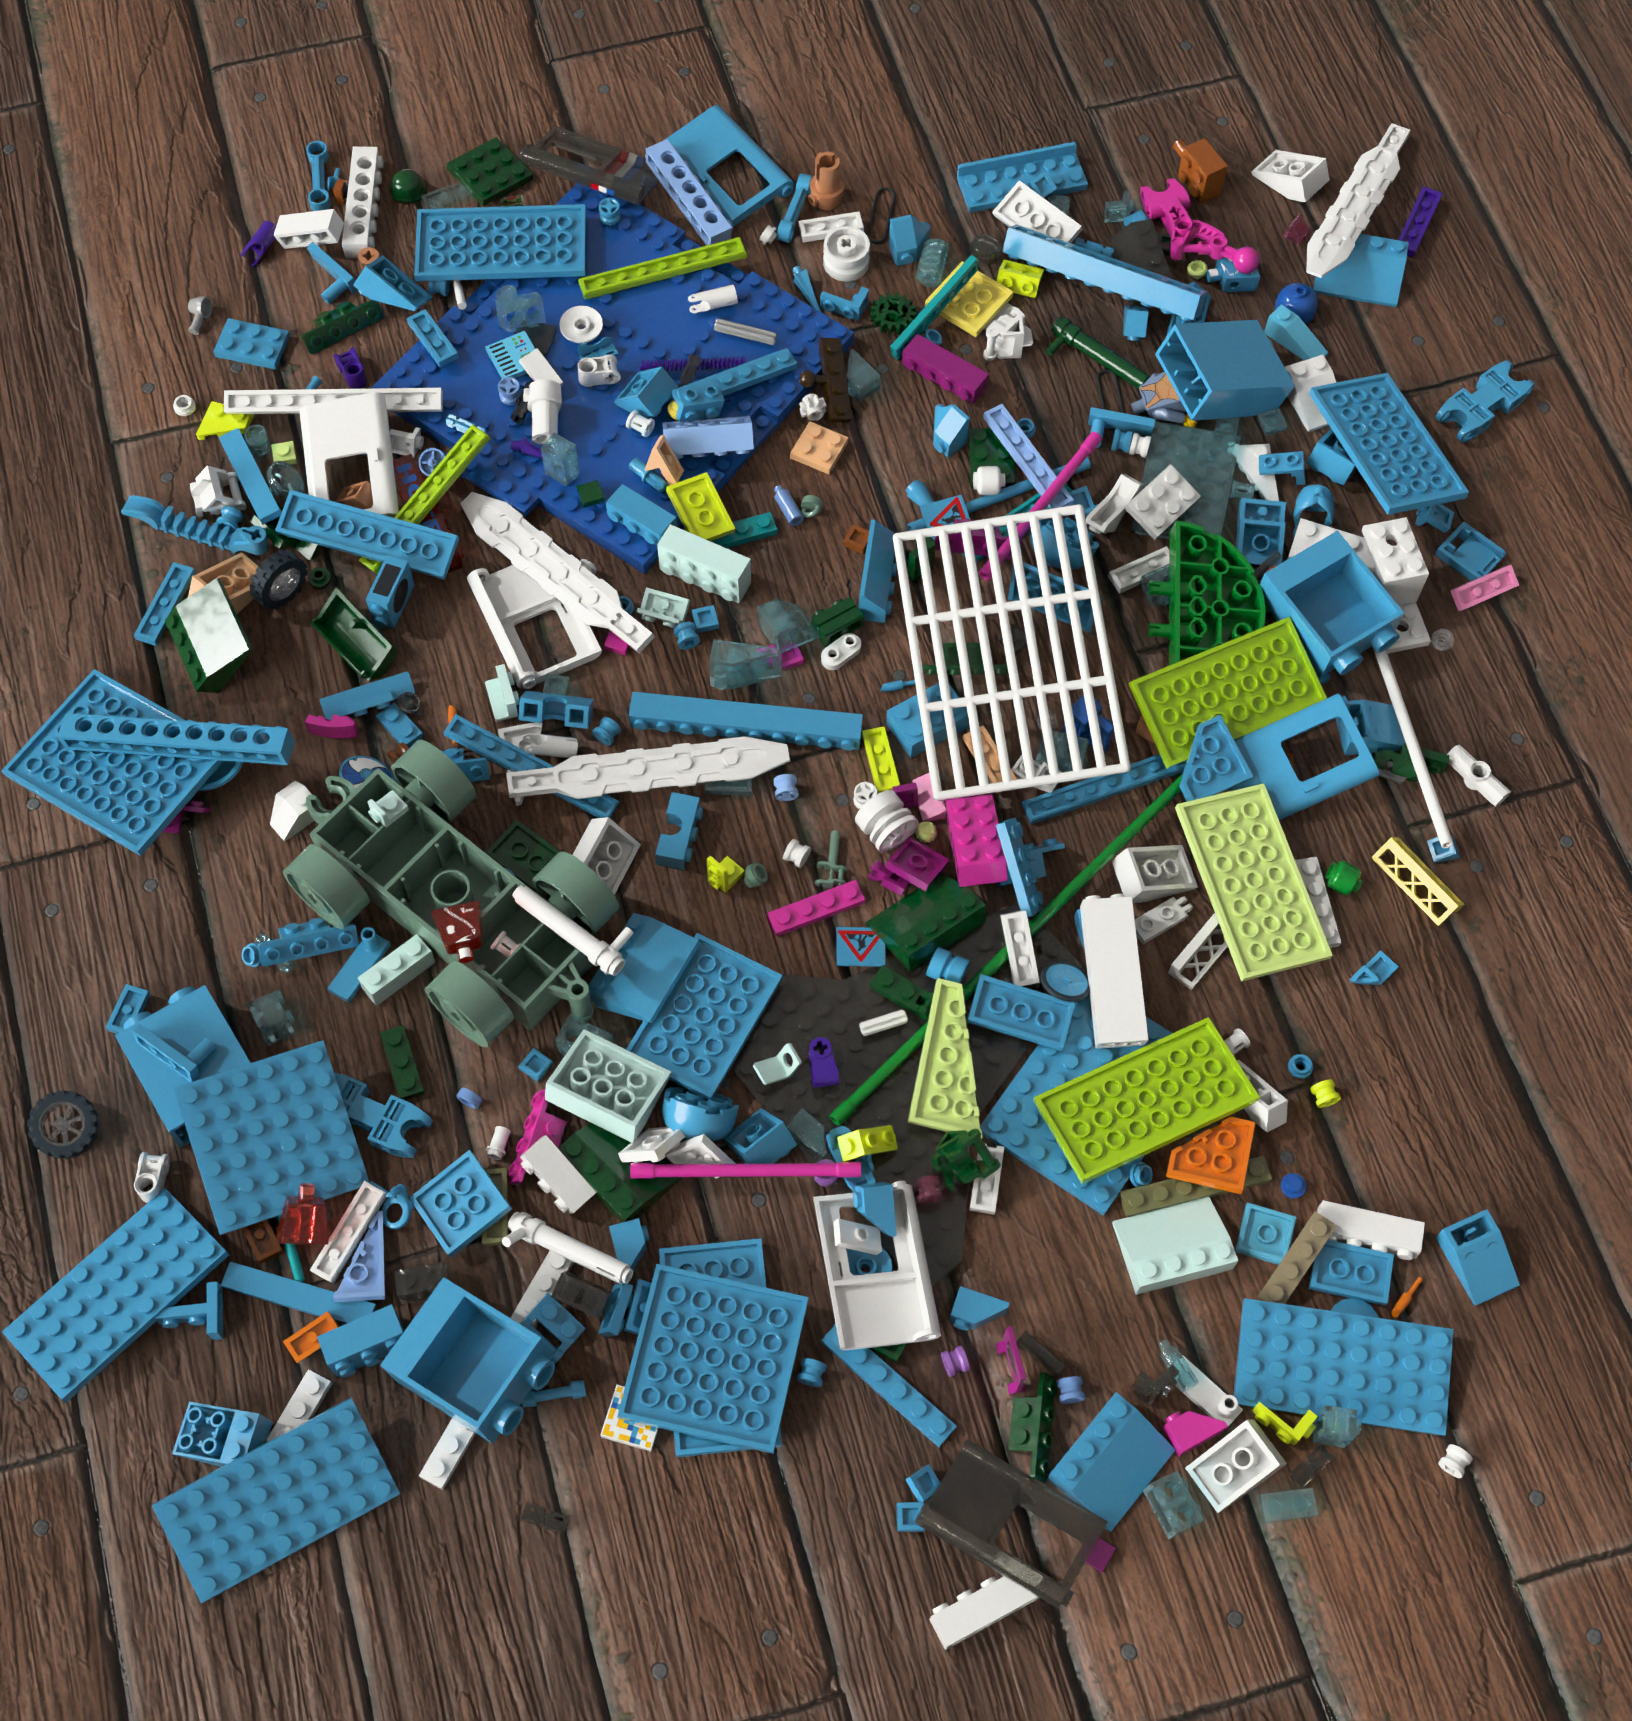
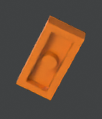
M327 1311L284 1340L283 1343L296 1363H300L321 1348L317 1336L339 1326L331 1313Z

